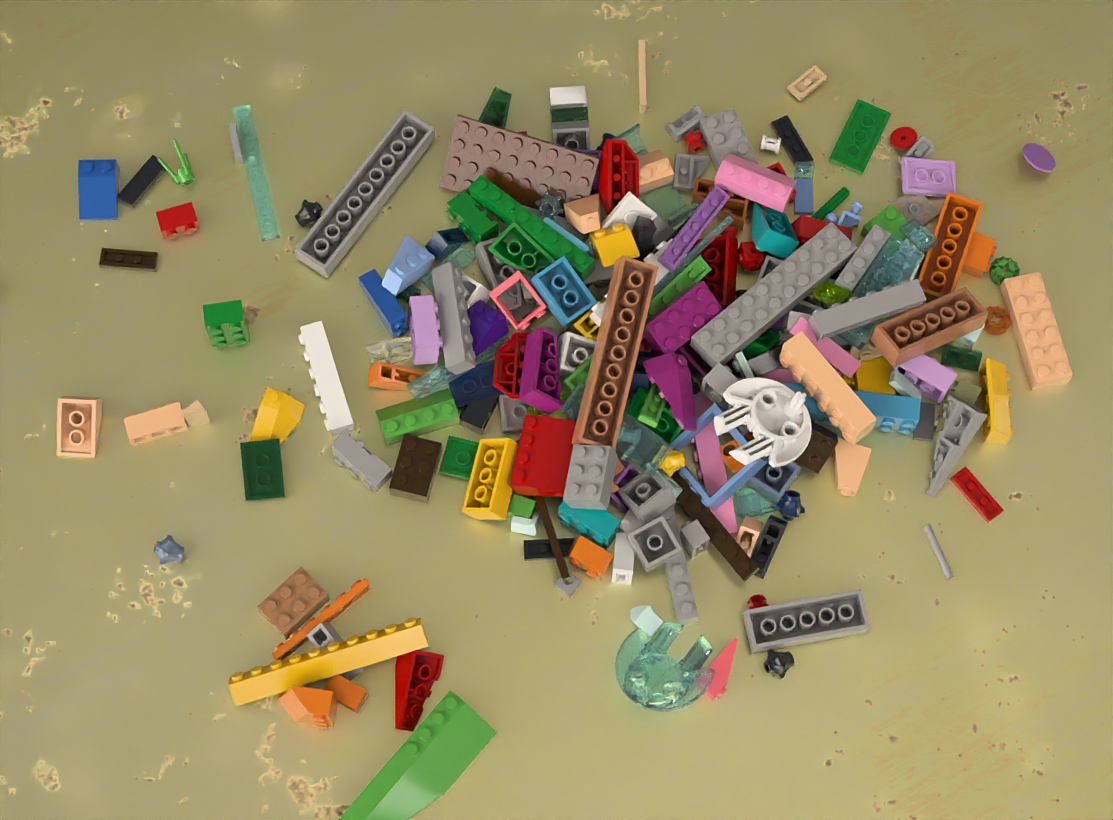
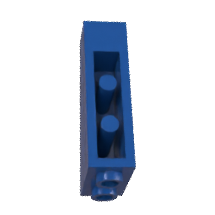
M373 269L358 277L361 288L391 337L404 336L409 330L407 314L393 294L381 285L383 280L377 271Z

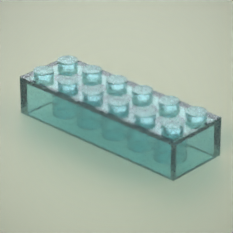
M892 235L849 299L856 296L859 298L865 297V294L874 290L876 292L882 291L888 285H900V282L911 277L925 255L895 235ZM881 320L837 334V336L861 351Z

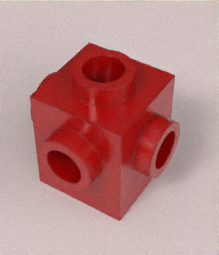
M753 241L741 242L737 253V263L741 265L742 271L753 272L760 270L765 261V253L756 249Z

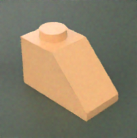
M745 515L736 542L751 557L764 522Z

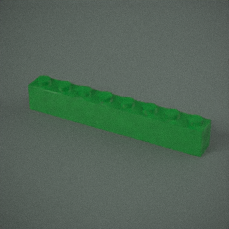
M480 175L468 187L470 196L507 226L514 221L556 261L564 256L582 282L596 270L593 258L483 175Z

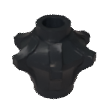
M305 199L295 218L302 227L315 224L321 217L323 208L317 201L313 203Z
M770 649L767 651V660L763 664L764 669L767 673H771L773 677L778 676L779 679H783L786 671L794 666L793 655L789 651L776 652Z

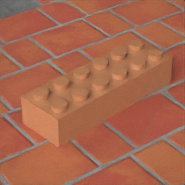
M965 286L876 325L871 341L888 362L895 367L982 328L989 313Z

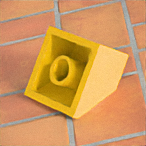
M625 222L615 223L612 227L601 228L589 234L593 253L604 268L614 265L615 261L621 256L632 259L640 256L631 230Z

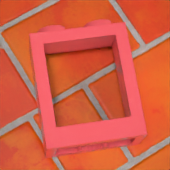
M520 270L489 293L516 330L521 328L523 331L531 325L530 320L535 316L539 319L546 313V304ZM521 280L540 307L518 323L499 296Z

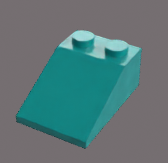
M754 202L752 239L756 249L761 252L767 251L776 258L787 259L799 243L787 215L774 209H763L761 204Z

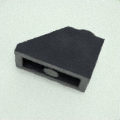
M494 394L469 403L467 408H463L460 413L461 426L482 435L498 404V396Z

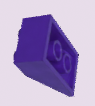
M481 299L467 309L475 356H478L509 333L505 315Z

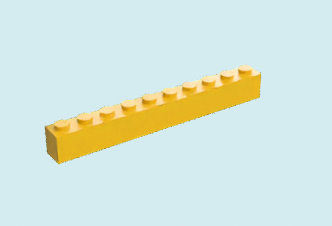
M421 617L409 618L401 624H390L385 629L371 630L365 635L359 637L352 636L340 643L332 642L327 647L321 649L313 648L308 653L302 655L294 654L289 659L283 661L275 660L270 665L264 667L256 666L248 672H237L229 677L228 686L236 706L287 691L292 685L303 686L427 647L428 637Z

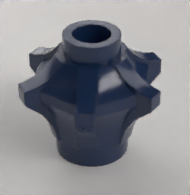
M793 490L785 491L781 501L775 504L774 507L783 515L782 518L788 521H792L794 517H799V514L805 513V508L801 504L800 493Z

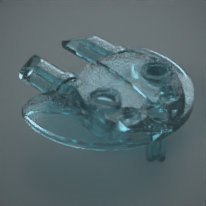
M664 622L652 640L647 643L644 632L638 628L634 630L622 643L615 663L617 680L624 694L638 706L660 712L682 709L698 700L710 686L715 673L709 667L701 669L713 652L711 645L702 634L685 658L678 663L672 657L669 658L667 650L684 628L683 624ZM637 673H643L641 676H635ZM671 691L676 692L673 695H668V693Z

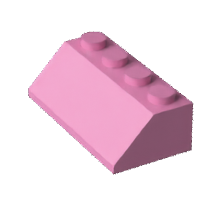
M728 153L718 169L714 185H718L722 189L783 213L797 180Z

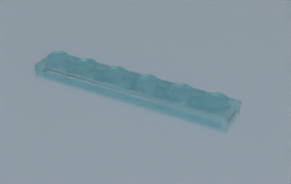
M507 335L503 336L476 356L474 359L475 366L494 356L495 351L510 338ZM444 362L407 384V390L417 401H420L469 370L455 375L446 369Z

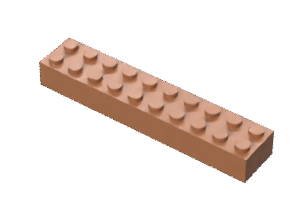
M621 256L615 261L571 444L611 446L615 451L659 268L657 266L626 256Z

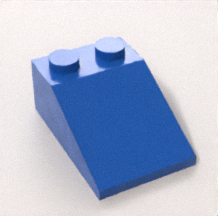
M116 159L79 160L78 195L80 220H117L120 168Z

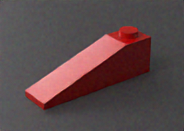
M415 650L397 656L395 664V729L413 732L423 712L422 706L426 698H429L432 693L430 689L434 681H438L444 655Z

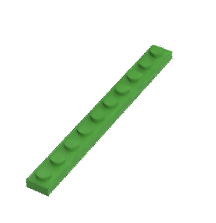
M697 255L651 298L646 320L694 282L700 281L712 270L700 255ZM593 353L563 380L575 396L585 389Z

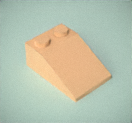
M62 396L58 398L57 456L96 458L102 419V398Z

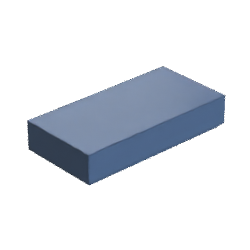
M795 179L797 183L794 189L797 193L794 200V215H813L812 179Z

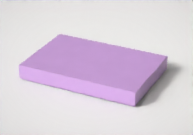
M913 157L901 158L903 194L946 197L948 192L957 194L955 161Z

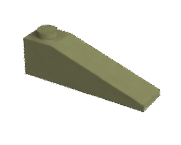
M593 284L586 286L597 303L604 298ZM540 305L535 306L532 310H530V311H529L526 315H524L522 318L524 319L525 317H527L529 314H531L533 311H535L538 307H540ZM547 307L545 309L546 313L539 319L535 316L530 320L531 325L529 327L532 331H535L542 326L555 333L558 338L586 313L562 328Z

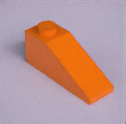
M381 361L369 367L368 386L387 390L429 392L430 373Z

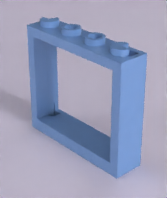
M714 403L696 420L697 430L695 432L685 430L668 448L679 452L713 421L715 416L725 412V410ZM738 426L729 430V433L740 446L750 442ZM761 457L745 465L712 497L686 465L681 467L678 473L685 480L688 479L691 483L689 487L696 494L699 493L702 498L700 500L707 508L710 506L717 510L768 462L764 457Z

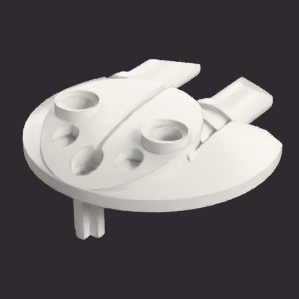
M760 377L737 381L723 393L725 401L731 404L733 408L714 417V427L717 436L741 424H747V428L750 432H753L752 435L755 438L729 452L736 460L747 465L763 456H769V464L774 468L793 462L804 452L810 441L812 431L809 412L804 405L806 401L805 393L801 394L800 391L795 393L777 381Z

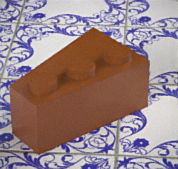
M696 178L691 204L698 207L715 186V181ZM722 189L730 198L717 213L716 217L743 230L749 199Z

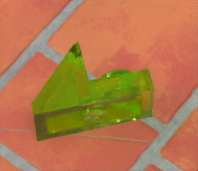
M826 281L821 283L812 292L814 299L827 303L829 308L838 302L844 304L852 294L850 290Z

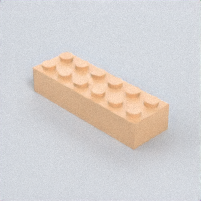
M1036 272L1004 279L1000 286V291L1031 390L1068 383L1073 373L1041 273Z
M800 331L785 342L779 357L780 363L784 368H788L792 372V376L797 383H801L805 387L806 394L816 400L818 408L822 412L827 413L830 422L835 427H839L845 440L850 441L854 445L869 434L877 418L805 334Z

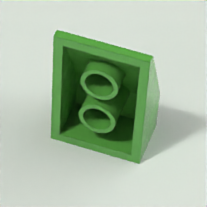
M892 204L863 225L860 234L865 239L874 224L891 233L888 243L884 248L885 255H883V259L886 262L888 257L894 254L913 232L905 218Z

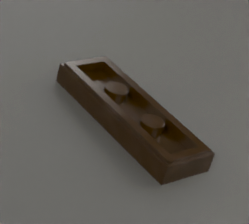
M102 248L99 266L100 268L156 272L159 255L158 252Z

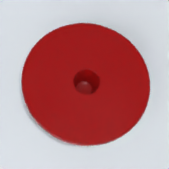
M910 127L897 128L890 135V143L898 149L910 148L917 141V133Z

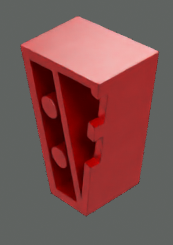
M803 215L791 223L799 241L794 250H798L826 227L829 222ZM834 224L851 241L852 228Z

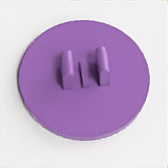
M1028 143L1023 147V155L1034 169L1050 172L1055 168L1056 163L1053 156L1041 145Z

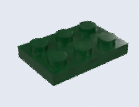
M280 439L240 443L246 501L285 497Z

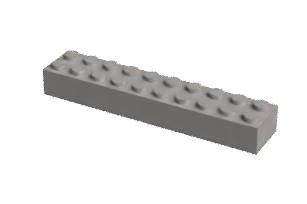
M404 110L295 249L297 259L328 278L435 140V129Z
M830 222L691 337L690 346L712 369L718 363L725 365L734 358L736 353L745 349L844 267L858 248Z

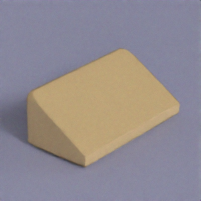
M198 400L182 410L189 426L211 423L206 410Z

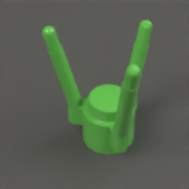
M174 138L173 142L183 166L177 170L178 174L176 175L160 157L157 160L174 178L176 184L181 183L182 186H186L195 181V176L191 170L187 154H182L178 142Z

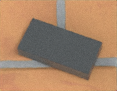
M921 402L920 418L913 432V440L933 441L936 404Z

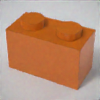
M974 232L961 272L978 278H982L984 273L988 274L991 263L988 262L989 258L994 257L997 249L994 246L996 239Z
M580 535L574 539L565 558L569 560L570 565L576 568L581 567L586 570L585 573L596 578L604 575L614 555Z

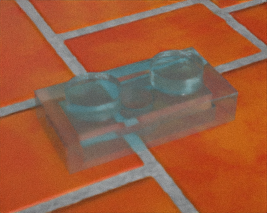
M916 218L899 227L900 232L922 253L938 244V239Z

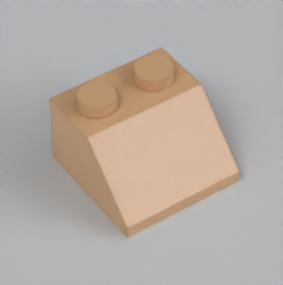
M660 150L637 157L639 159V194L673 183V169L668 158Z

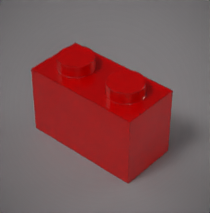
M192 202L156 212L164 239H173L178 235L184 233L191 234L200 229Z

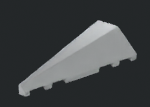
M952 395L947 397L949 405L947 412H944L943 418H945L943 431L939 432L933 460H935L934 470L930 471V487L925 492L931 497L936 496L987 417V414L977 407Z

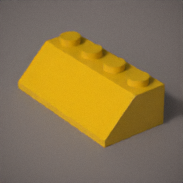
M986 358L979 370V381L982 388L980 392L981 408L987 414L983 422L984 443H1007L1013 436V426L1010 425L1012 409L1008 406V400H1010V389H1007L1009 372L1006 371L1005 364L991 358Z

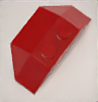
M607 139L600 155L599 198L607 215H609L629 191L639 198V159L628 146L626 140Z
M515 332L510 339L495 351L493 386L511 399H519L527 335L530 333Z

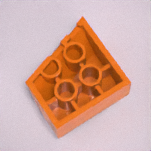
M292 685L287 689V692L284 691L279 695L278 700L294 722L314 724L320 729L334 727L338 703L333 691Z

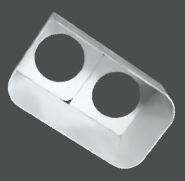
M585 86L550 88L551 115L587 112Z

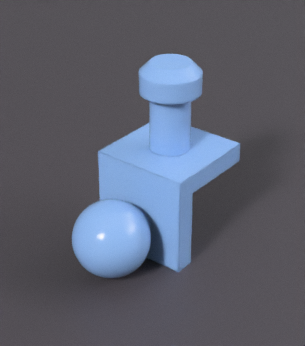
M853 202L851 211L844 210L840 219L836 213H828L825 221L848 228L853 226L858 228L861 217L857 216V214L862 210L863 206L860 202Z

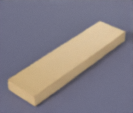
M638 40L639 114H645L647 109L645 40Z

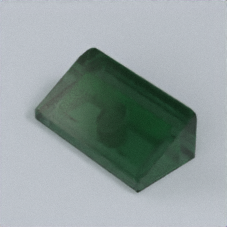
M588 107L552 109L551 120L552 122L588 120Z
M944 344L941 364L978 372L982 351Z

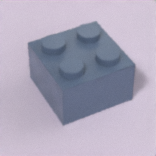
M765 456L764 458L768 463L745 484L777 504L799 475L801 467L791 462L787 465L773 468L769 464V456Z

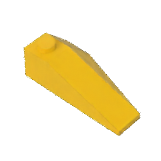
M267 388L249 442L280 439L281 445L288 438L287 436L300 423L306 406L286 393Z

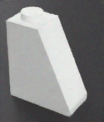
M630 531L616 532L611 583L631 585L634 549L628 540Z

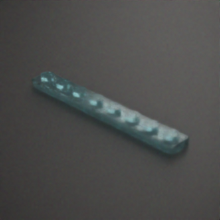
M250 104L232 108L261 241L280 238Z

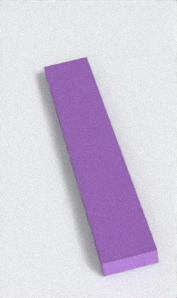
M715 185L657 261L672 273L730 196L718 185Z

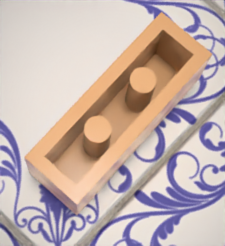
M169 402L164 407L149 408L144 413H133L124 418L128 438L132 446L188 429L180 402Z

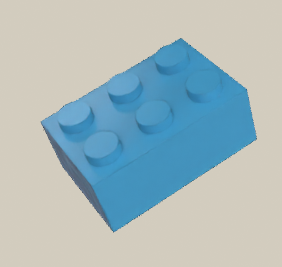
M564 256L530 280V284L562 328L597 304L593 295Z

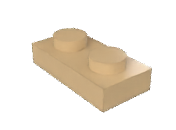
M814 65L788 86V90L799 101H802L827 80V76Z

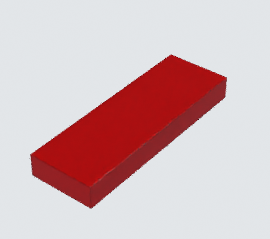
M966 466L950 478L987 523L1004 511Z

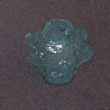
M545 192V196L540 201L536 200L535 202L540 211L538 216H545L555 220L554 217L559 212L563 213L564 211L560 204L561 196L555 197Z

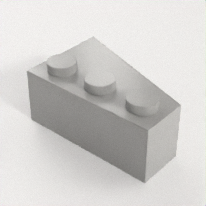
M346 428L331 444L334 460L340 466L345 465L349 468V473L355 478L360 477L363 480V484L369 490L374 489L378 492L392 477V469L375 453L372 454L363 447L365 444L361 440L357 442L350 436L351 431Z

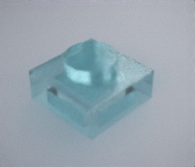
M796 162L794 179L813 180L814 163Z

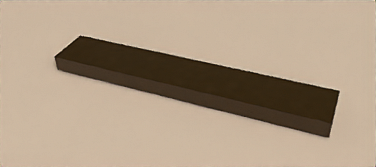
M534 496L561 577L566 585L572 584L573 581L544 496Z

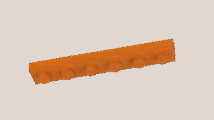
M364 578L362 581H356L351 586L352 589L347 593L343 592L336 598L334 604L325 606L318 617L309 619L302 630L293 632L286 643L277 645L274 648L275 652L272 653L274 659L285 660L309 640L307 634L321 622H331L371 589L367 579Z

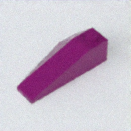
M668 353L645 360L643 365L652 384L656 383L661 390L659 393L661 398H665L671 406L669 410L681 429L695 432L697 430L693 389L691 373L686 358L683 355Z

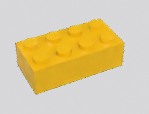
M510 438L480 439L462 507L463 513L476 520L506 519L513 491L510 487V481L518 443Z

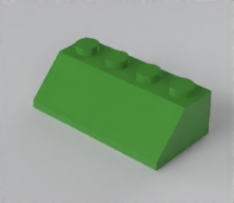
M448 388L375 411L386 446L402 442L404 434L418 437L460 424L459 414Z

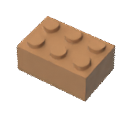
M300 567L261 602L257 608L265 619L287 640L293 632L298 630L322 608L330 598L328 593Z

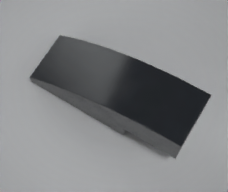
M637 216L631 232L640 254L639 257L633 259L645 262L643 259L655 247L651 239L657 228L650 218Z

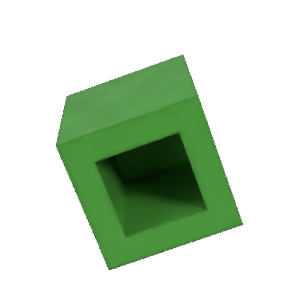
M514 494L512 499H510L507 517L518 516L532 519L536 508V501Z

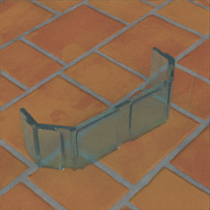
M639 123L613 138L626 140L628 146L637 157L649 153L639 133ZM671 183L639 194L642 201L672 228L691 217L698 206L697 202L691 205L685 203L677 190L672 189Z
M583 382L578 383L560 409L562 413L568 414L575 420L578 418L586 385ZM624 411L616 449L645 470V474L653 477L673 447Z

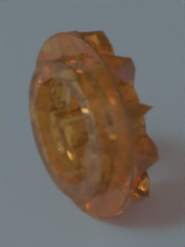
M999 306L988 307L986 310L989 314L983 329L993 335L1006 332L1011 323L1010 315L1007 314L1005 309L999 308ZM993 315H994L996 318H1001V319L998 321V324H996L995 321H990V320H992Z

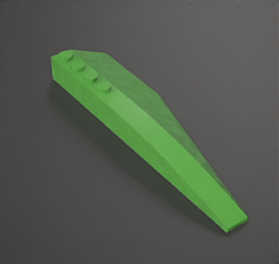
M450 690L339 820L411 819L415 814L428 807L433 801L439 799L449 790L497 732L468 704Z

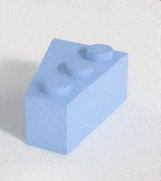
M406 235L388 267L381 285L395 296L429 272L435 256Z

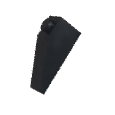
M773 515L769 516L751 557V560L760 569L754 574L755 576L764 578L788 525L787 521Z

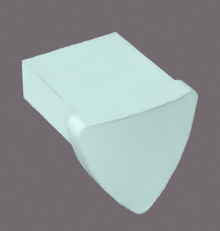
M535 512L532 519L513 516L511 531L535 536L540 513Z
M649 604L632 608L630 610L631 620L647 636L651 637L663 621L651 610L652 607Z

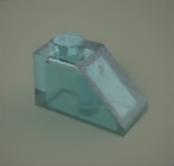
M750 487L741 488L739 492L733 494L737 516L742 519L745 518V515L754 517L780 510L777 504Z

